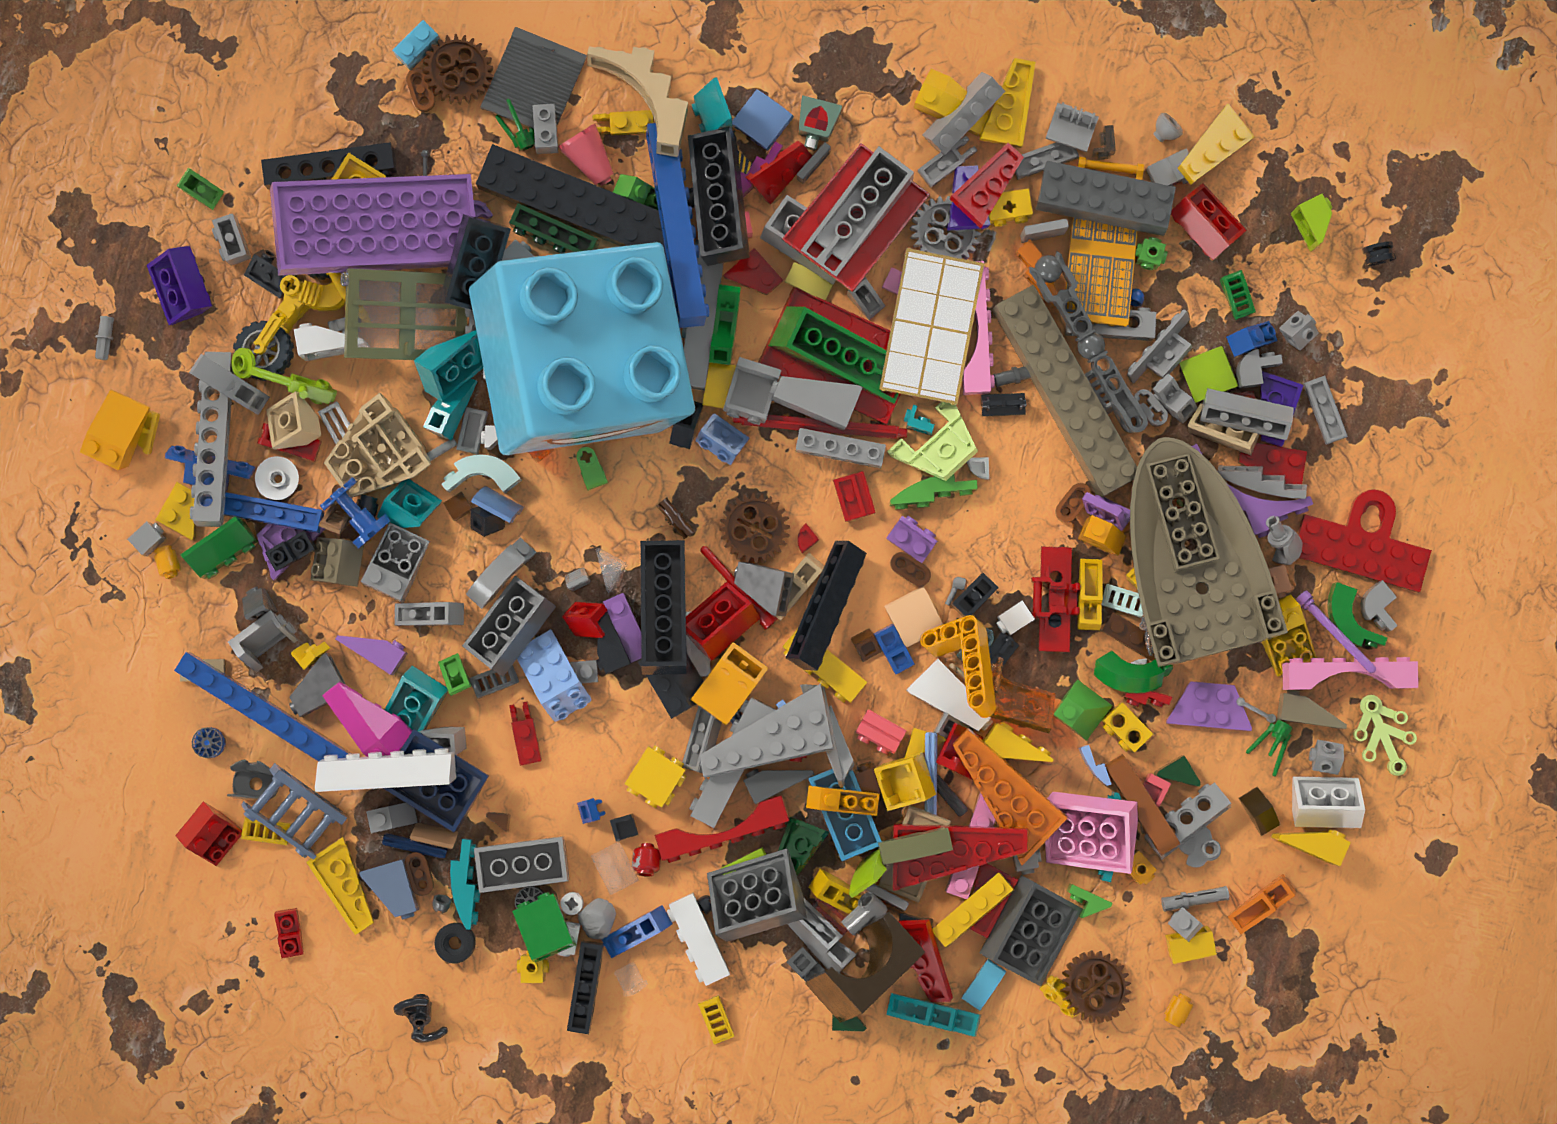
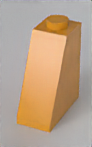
M1091 515L1085 520L1078 540L1119 556L1127 536L1112 523Z

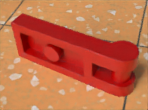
M263 423V433L261 438H258L257 444L272 448L269 424ZM316 439L307 445L275 450L315 462L322 441Z

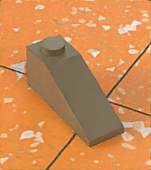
M1287 690V693L1280 694L1277 720L1338 729L1347 728V724L1306 696H1300V691Z

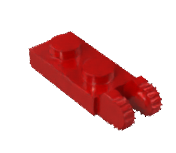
M528 701L523 702L522 706L526 720L518 721L517 708L514 704L509 705L519 765L541 762L542 758L534 719L531 717Z

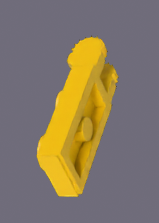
M651 110L609 112V114L601 113L592 116L593 121L596 122L610 121V127H597L600 135L646 134L647 124L654 123Z

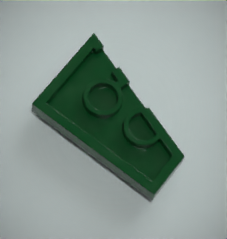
M790 817L778 851L789 850L797 876L829 834V831Z

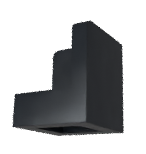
M478 506L471 509L470 528L485 537L505 528V520Z
M633 813L610 820L616 842L639 835Z

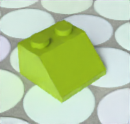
M1323 194L1298 205L1290 213L1310 252L1323 242L1332 215L1331 202L1327 197L1324 198Z

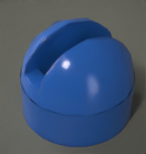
M1134 288L1131 292L1130 305L1141 307L1144 301V294L1140 289Z

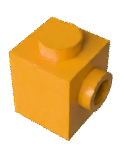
M1135 850L1132 873L1129 875L1137 884L1141 885L1144 883L1147 885L1154 879V873L1157 870L1139 850Z

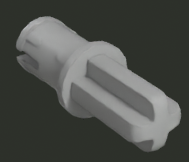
M100 316L98 335L95 336L97 338L96 359L107 360L109 357L110 342L113 340V337H111L113 317Z

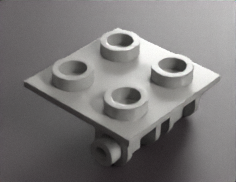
M1064 102L1062 104L1057 103L1045 139L1087 152L1099 116H1096L1094 112H1083L1082 108L1077 110L1076 106L1072 108V106L1066 105Z

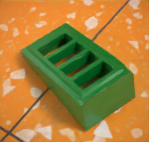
M1242 270L1220 279L1235 320L1256 312ZM1238 280L1239 283L1229 286L1228 282ZM1241 288V292L1232 295V290ZM1244 296L1245 300L1235 303L1234 299ZM1247 304L1248 308L1237 311V307Z

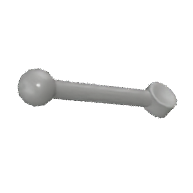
M1240 697L1237 699V705L1245 706L1262 715L1269 723L1276 721L1274 714H1267L1245 702L1244 698Z

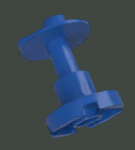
M352 477L343 485L344 487L337 489L320 507L325 511L337 502L352 518L349 523L360 534L352 542L359 549L391 520L386 513L376 520L366 508L360 509L347 494L357 483L354 477Z

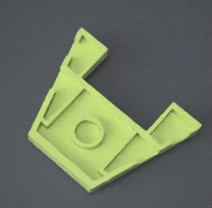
M940 402L935 408L948 421L943 428L916 452L902 438L887 452L894 459L947 481L978 450L956 404Z

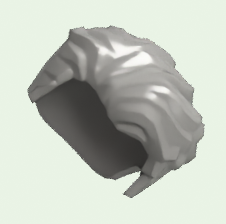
M601 898L594 899L578 913L579 924L586 935L592 939H603L610 934L616 917L615 908L607 900Z

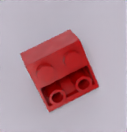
M203 801L175 836L186 849L217 866L241 837L242 829L219 810Z

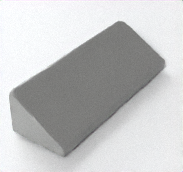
M700 706L697 709L683 758V768L703 773L700 754L716 745L722 722Z

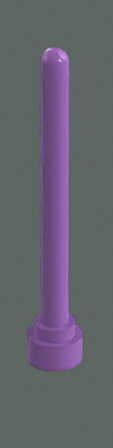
M1307 590L1297 597L1296 601L1300 604L1301 609L1308 610L1369 673L1376 671V666L1314 604L1313 596Z

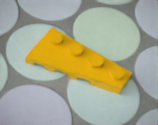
M1018 58L1012 60L1001 86L1005 92L994 103L979 140L1002 145L1009 143L1017 148L1023 147L1036 62Z
M1227 104L1178 166V170L1189 184L1192 185L1250 142L1255 136L1231 106Z
M342 837L318 853L314 860L311 858L306 863L354 935H357L373 924L374 919L345 838Z

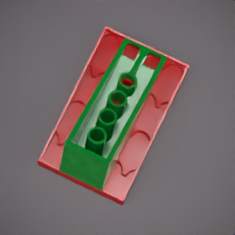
M796 287L792 288L758 363L780 369V376L859 385L862 387L854 410L883 424L888 423L901 395L899 393L879 390L890 330L817 296L810 295Z

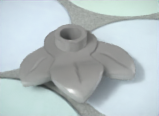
M1207 827L1203 828L1179 847L1184 854L1189 855L1186 864L1195 868L1203 866L1207 861L1217 859L1221 853L1220 844L1212 839L1211 832ZM1206 847H1211L1213 849V853H1207Z

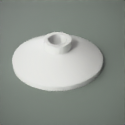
M275 456L264 460L258 466L255 473L257 489L263 496L272 500H282L291 496L299 483V473L296 466L284 457ZM277 475L282 476V481L280 483L275 482V477Z

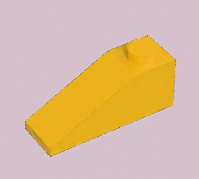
M822 869L818 871L809 885V888L818 899L848 914L858 906V901L863 893H859L851 898L849 895L850 885Z

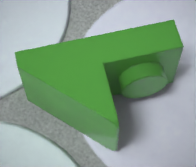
M190 168L186 170L177 184V187L184 193L212 210L224 193L223 190Z
M458 653L438 662L450 696L472 686Z
M1071 883L1067 888V892L1071 893V899L1080 903L1083 902V899L1086 900L1079 916L1081 918L1110 908L1113 904Z

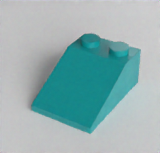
M713 78L693 96L694 103L691 104L695 117L700 116L702 122L698 124L702 133L730 127L733 131L732 117L718 78Z
M476 330L430 347L414 360L425 392L443 402L483 369Z
M411 666L401 677L384 710L399 716L412 731L413 729L422 731L429 725L444 700L448 689L419 669Z

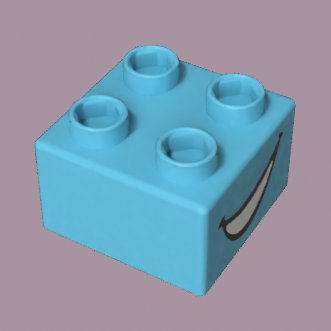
M655 242L498 261L470 286V300L499 450L503 455L659 433L694 413L695 404L664 247L661 243Z

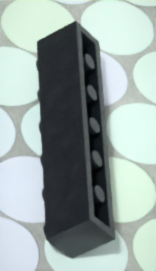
M850 541L834 542L787 653L786 659L803 670L818 671L827 647L831 643L832 635L839 624L842 611L847 604V599L864 564L867 553Z

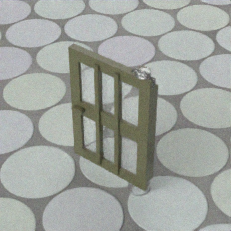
M347 268L346 273L341 274V285L346 286L344 358L415 360L430 347L466 334L467 316L465 308L444 303L439 299L446 273Z

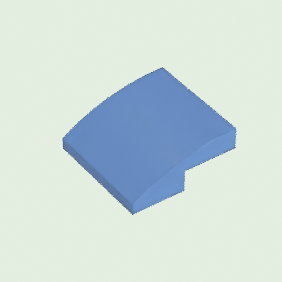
M756 89L733 119L732 126L768 151L794 116L773 99Z
M487 486L481 488L471 500L472 503L509 523H512L524 508V506Z

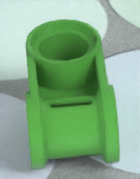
M590 447L579 449L576 458L587 490L589 491L607 484L608 481L605 473L599 464L594 450ZM584 452H587L588 455H593L589 463H586L585 460H580Z

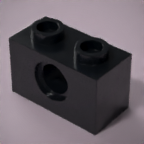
M982 572L951 606L962 617L972 615L999 587Z

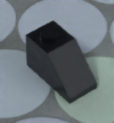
M694 401V413L673 425L669 444L681 448H691L703 409V403Z

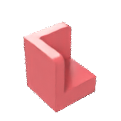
M1148 773L1143 785L1157 807H1160L1171 783Z

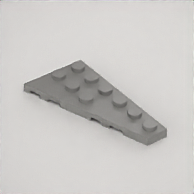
M817 685L700 754L703 776L707 778L833 750V740L822 685Z

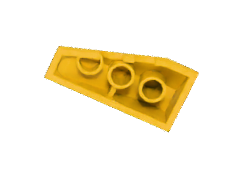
M931 68L916 98L914 109L937 119L944 118L961 105L967 95V91L952 77ZM987 110L968 132L980 137L990 111Z

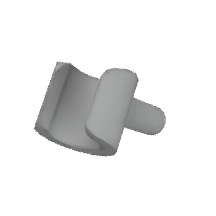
M954 578L951 592L945 604L950 606L957 589L964 590L965 578Z

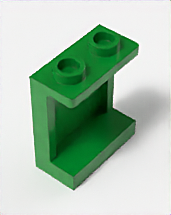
M550 892L538 896V900L532 903L529 901L517 905L518 909L512 911L530 958L535 963L576 946L574 937L570 934L558 904V898L554 893L550 895Z

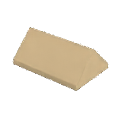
M1202 401L1188 424L1189 433L1251 455L1260 434L1200 421Z

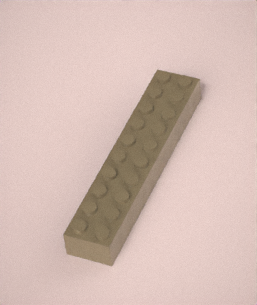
M1032 285L995 305L992 309L994 315L1023 366L1029 371L1033 384L1096 495L1104 497L1133 481L1137 470L1134 460L1035 286Z

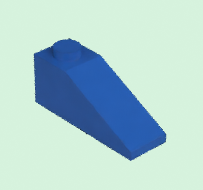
M663 905L610 933L601 940L605 944L604 946L609 955L613 958L662 932L673 923Z

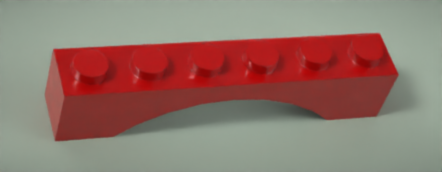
M780 795L761 801L746 820L724 832L695 834L675 828L654 836L662 861L667 860L668 863L681 860L680 855L686 853L689 854V857L702 853L701 849L708 846L710 850L722 847V842L731 840V843L744 840L743 835L752 833V837L764 834V829L768 827H773V830L786 827L785 822H788L789 818Z

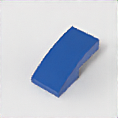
M893 624L874 633L895 675L915 665Z

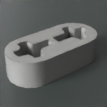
M1139 390L1134 395L1137 402L1140 400L1139 395L1148 396L1146 401L1150 407L1148 408L1145 403L1140 404L1148 422L1155 427L1163 425L1168 418L1166 409L1149 390ZM1151 408L1156 413L1161 412L1163 414L1161 416V422L1159 420L1154 421L1152 419L1154 417V414L1150 410Z

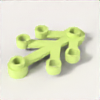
M1367 695L1360 702V710L1363 715L1357 729L1353 732V738L1356 741L1366 740L1368 736L1366 729L1372 719L1375 727L1366 749L1362 752L1363 760L1371 762L1376 759L1375 750L1379 740H1381L1390 760L1387 764L1389 773L1396 776L1405 773L1407 765L1403 759L1398 757L1389 735L1401 739L1408 745L1414 744L1417 736L1414 732H1405L1383 723L1380 714L1392 718L1397 724L1406 723L1408 715L1404 711H1394L1382 706L1381 700L1375 695ZM1369 702H1373L1375 704V708L1373 710H1370L1368 708ZM1400 713L1404 716L1402 722L1397 720V715ZM1360 730L1364 734L1361 739L1357 737V732ZM1407 734L1412 735L1413 740L1411 742L1406 740ZM1367 751L1372 752L1371 759L1366 758L1365 754ZM1396 763L1401 764V770H1395L1394 766Z

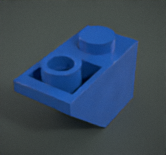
M1270 321L1246 327L1226 337L1234 357L1278 341L1275 329Z

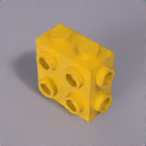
M656 745L653 748L647 747L624 783L628 786L626 789L628 792L636 797L639 794L647 798L645 802L655 809L657 806L662 808L664 804L669 806L675 796L672 791L676 785L681 787L687 777L684 774L686 771L683 768L684 763L675 757L671 760L664 756L665 751Z

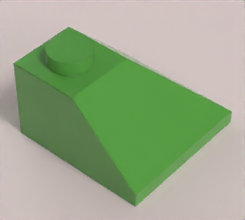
M1077 679L1051 715L1087 741L1113 705Z

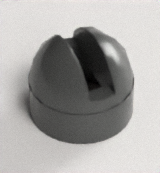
M443 894L435 895L432 903L434 911L447 912L450 908L451 899Z

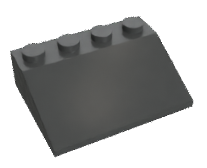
M788 849L707 873L715 935L726 942L807 918L804 897Z
M1021 875L1014 888L1015 891L1011 893L979 953L1041 986L1083 908Z

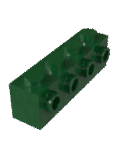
M519 203L509 221L511 228H513L512 232L522 237H525V234L533 237L532 241L542 246L547 243L553 246L552 249L560 254L596 250L599 245L598 238Z

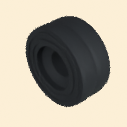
M450 923L441 928L437 933L434 942L435 950L438 956L445 962L452 964L461 963L474 952L476 945L475 935L472 930L466 929L462 923ZM458 937L461 940V947L459 949H452L449 946L450 938Z

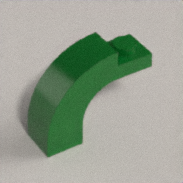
M719 284L714 329L710 345L709 362L731 365L741 287Z
M1338 582L1332 583L1327 601L1329 620L1356 647H1361L1363 641H1365L1364 645L1377 649L1378 646H1385L1388 637L1362 628L1354 619L1352 606L1358 589Z
M1110 651L1095 661L1094 676L1113 689L1128 693H1144L1162 687L1163 677L1168 676L1172 672L1173 665L1158 667L1156 659L1147 664H1132L1121 659L1113 651Z

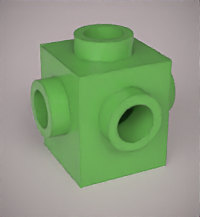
M1145 238L1141 244L1138 243L1135 251V256H1137L1136 264L1141 265L1142 268L1147 270H1157L1160 264H1164L1168 254L1167 251H1164L1166 244L1161 243L1162 240L1158 238ZM1149 250L1155 251L1156 255H1151Z

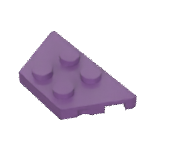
M267 524L257 534L264 559L267 562L270 576L273 580H276L289 566L275 572L265 552L304 530ZM321 527L320 533L308 531L312 540L314 541L325 528Z
M1190 681L1166 720V724L1252 731L1244 707L1236 703L1240 697L1235 685Z

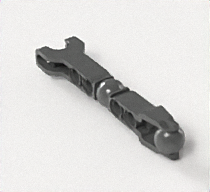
M1056 251L1055 256H1042L1037 260L1035 268L1029 267V273L1037 282L1036 284L1046 302H1053L1070 332L1077 337L1075 340L1076 342L1078 341V351L1082 357L1088 359V363H1091V369L1110 402L1122 429L1128 433L1143 431L1148 425L1147 417L1140 404L1130 392L1111 357L1106 355L1108 352L1107 350L1105 351L1104 339L1095 332V329H1092L1091 320L1075 291L1077 281L1068 266H1066L1062 254ZM1063 274L1069 288L1060 290L1057 295L1053 296L1045 283L1055 282ZM1068 301L1075 305V311L1072 314L1065 310V304ZM1078 321H1083L1086 325L1083 333L1076 330L1075 326ZM1103 359L1107 362L1105 371L1098 369V360ZM1111 378L1116 379L1118 382L1116 390H1111L1108 387V381ZM1132 417H1134L1136 420L1135 426L1132 425Z

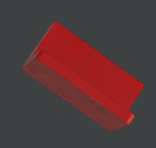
M575 602L562 616L575 636L603 638L605 635L597 623L608 611L604 604Z

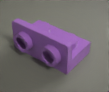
M1087 492L1082 498L1088 514L1110 522L1120 530H1123L1130 521L1129 509L1105 497L1094 496Z
M901 516L886 539L923 563L938 542L934 539L936 535L926 528L923 531L917 527L918 522L910 516L906 518Z

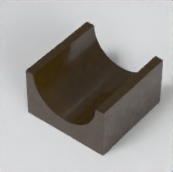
M890 912L872 920L861 930L867 939L870 950L869 964L861 978L844 976L831 966L811 976L805 982L807 987L840 1023L863 1014L925 953L922 947Z

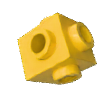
M528 950L526 954L521 955L520 959L517 960V973H521V983H543L546 981V973H549V959L535 963L531 960Z

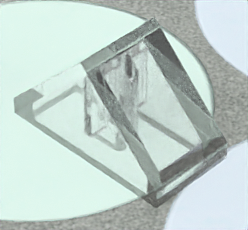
M598 548L596 553L606 590L609 593L614 590L628 564Z

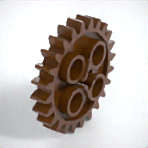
M455 34L453 40L448 35H446L445 42L438 39V47L431 44L432 52L426 51V57L429 59L423 60V64L427 67L423 68L422 73L428 74L424 77V81H431L428 89L435 88L434 96L441 93V101L448 97L450 98V104L453 103L454 99H457L458 104L461 105L462 99H465L469 104L471 96L478 100V92L482 95L485 94L484 87L489 88L490 82L487 80H492L493 77L488 72L493 71V66L488 65L491 63L492 58H485L488 50H480L482 43L475 46L474 38L468 42L466 41V35L462 37V40H459L457 34ZM461 53H467L470 56V59L463 60L460 58L459 55ZM446 59L450 64L443 66L438 61ZM454 67H458V69H462L461 72H458L457 69L454 70ZM468 73H474L477 76V79L470 80L467 78L466 75ZM453 79L457 84L449 86L445 81Z
M752 493L751 499H748L746 494H743L744 501L741 502L738 498H735L737 505L734 506L729 503L728 506L731 511H723L727 519H720V522L725 524V527L719 528V531L726 532V535L722 536L721 540H728L724 547L733 548L730 552L731 555L736 552L739 553L738 560L745 556L746 563H749L751 558H754L755 564L758 563V558H762L765 563L767 555L774 559V551L782 552L779 545H787L782 539L790 536L784 532V530L790 529V525L784 524L789 517H782L785 509H777L780 502L771 504V496L766 501L764 500L763 493L759 499L756 498L755 493ZM748 508H753L757 512L756 517L747 519L744 516V511ZM741 518L751 525L758 523L760 530L771 534L773 537L768 538L758 531L752 534L751 528L739 523L737 519ZM765 519H774L776 526L770 530L766 529L763 525ZM738 527L746 530V536L742 539L734 536V530ZM757 537L765 539L766 545L762 549H757L754 547L753 541Z
M1091 950L1087 955L1083 952L1079 954V957L1072 958L1073 963L1066 964L1069 970L1062 972L1067 978L1060 980V983L1065 985V988L1061 989L1060 992L1067 994L1062 1000L1070 1001L1067 1009L1074 1007L1073 1015L1081 1013V1020L1083 1021L1089 1017V1023H1093L1097 1019L1098 1024L1104 1022V1019L1108 1022L1112 1020V1016L1114 1018L1118 1017V1011L1122 1012L1126 1009L1123 1004L1130 1001L1125 996L1131 994V991L1126 989V986H1129L1131 982L1124 979L1129 974H1122L1121 972L1124 965L1117 967L1118 959L1110 961V954L1103 957L1102 951L1097 952L1095 955L1093 950ZM1094 967L1100 970V977L1094 973ZM1107 975L1110 976V979L1097 987L1095 991L1088 994L1084 999L1081 998V995L1093 988L1096 983L1102 981ZM1078 979L1083 981L1084 989L1078 986ZM1108 985H1110V986L1113 987V989H1114V994H1113V995L1108 992V990H1107V986H1108ZM1091 997L1096 999L1097 1008L1091 1004Z

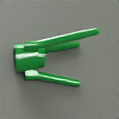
M507 99L506 102L519 131L516 133V137L499 115H496L495 118L512 140L515 148L519 147L520 151L535 146L534 129L529 127L530 132H528V129L522 128L511 100Z
M1277 720L1275 724L1270 723L1267 730L1246 750V753L1250 754L1272 732L1271 737L1275 739V742L1268 756L1271 757L1279 743H1282L1272 773L1275 777L1281 765L1288 741L1292 736L1290 733L1293 728L1281 720Z

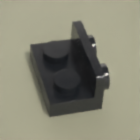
M263 249L254 253L244 276L278 298H282L284 293L280 289V282L288 275L278 276L276 255L269 250Z

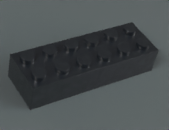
M730 127L688 135L700 257L707 266L750 258L737 137Z
M685 540L640 541L642 675L687 674Z

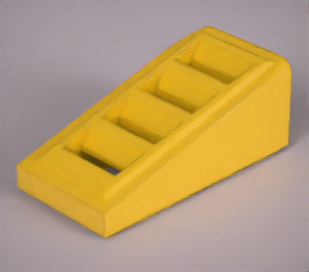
M247 817L244 818L241 839L288 845V841L282 837L281 840L277 839L278 834L275 832L272 833V838H268L269 828L265 825L263 836H259L262 823L258 820L253 822ZM278 821L277 825L287 831L291 823ZM255 823L254 834L250 835L251 824Z
M719 995L698 1003L714 1045L735 1037ZM717 1004V1009L706 1012L705 1008ZM721 1013L720 1017L709 1020V1016ZM724 1021V1025L712 1028V1024ZM727 1029L728 1033L715 1036L716 1032Z

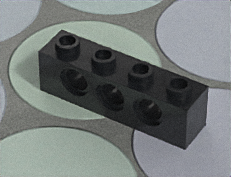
M585 940L581 942L567 1031L588 1035L591 1031L604 943Z

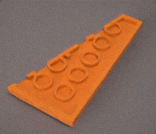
M967 728L953 743V746L973 778L976 787L981 792L999 827L1028 828V851L1017 855L1018 860L1023 865L1066 821L1067 815L972 730Z

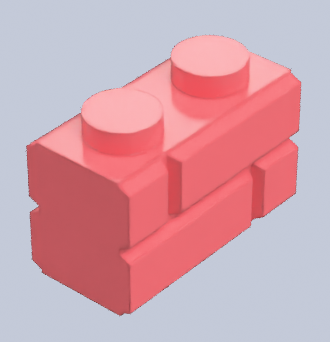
M867 709L855 733L859 734L857 739L868 745L870 741L877 744L876 749L888 755L889 752L895 753L907 730Z

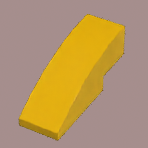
M1080 559V591H1078L1080 614L1078 615V629L1100 630L1103 601L1102 560Z

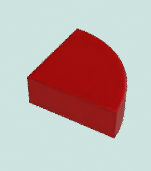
M807 523L802 526L798 534V547L802 554L819 541Z

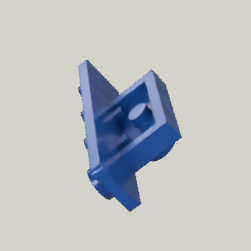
M179 445L171 446L165 453V458L185 463L183 483L195 485L196 477H193V464H197V456H195L194 451ZM214 456L208 457V458L205 460V463H206V464H211V463H213V462L215 461V458H216V457H214ZM228 460L226 491L228 490L230 475L249 479L255 472V466L243 461ZM206 478L204 485L212 484L214 478Z

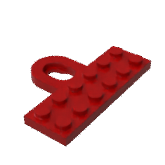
M1376 489L1362 492L1354 499L1346 526L1304 514L1298 533L1303 542L1299 559L1372 580H1383L1386 584L1417 593L1421 592L1432 550L1390 538L1396 517V506L1393 499L1387 493ZM1371 505L1376 506L1379 510L1380 526L1375 532H1367L1361 526V516Z

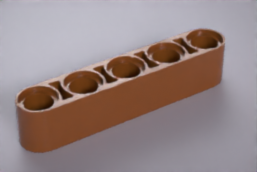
M1122 754L1105 764L1107 773L1126 801L1137 802L1138 821L1159 854L1162 856L1180 845L1175 833L1125 756Z

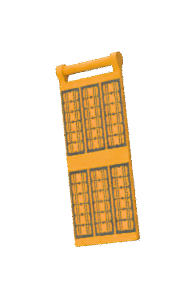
M1079 157L1078 167L1131 173L1136 174L1135 179H1143L1144 164L1129 165L1086 160V157ZM1073 218L1068 268L1077 281V288L1075 289L1077 297L1091 323L1127 327L1129 323L1137 230ZM1068 301L1065 304V310L1072 314L1075 311V305Z

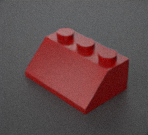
M1204 183L1185 196L1171 210V216L1174 221L1182 226L1188 236L1212 260L1216 259L1247 231Z
M725 582L686 616V635L712 661L761 618L753 604L731 584Z

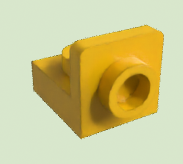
M326 642L318 646L316 644L310 646L308 643H304L294 649L291 655L305 670L316 663L321 655L326 653L330 647Z

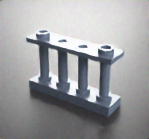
M274 763L269 769L273 775V781L252 807L243 801L241 804L245 811L243 814L253 822L258 820L295 846V851L302 857L306 858L308 855L314 860L317 856L311 849L313 844L331 822L337 821L342 825L347 817L342 810ZM285 784L290 788V794L268 819L259 811L276 790ZM303 797L307 800V806L287 831L277 825L278 821L297 798ZM320 809L324 812V818L303 843L295 838L294 835L313 811Z

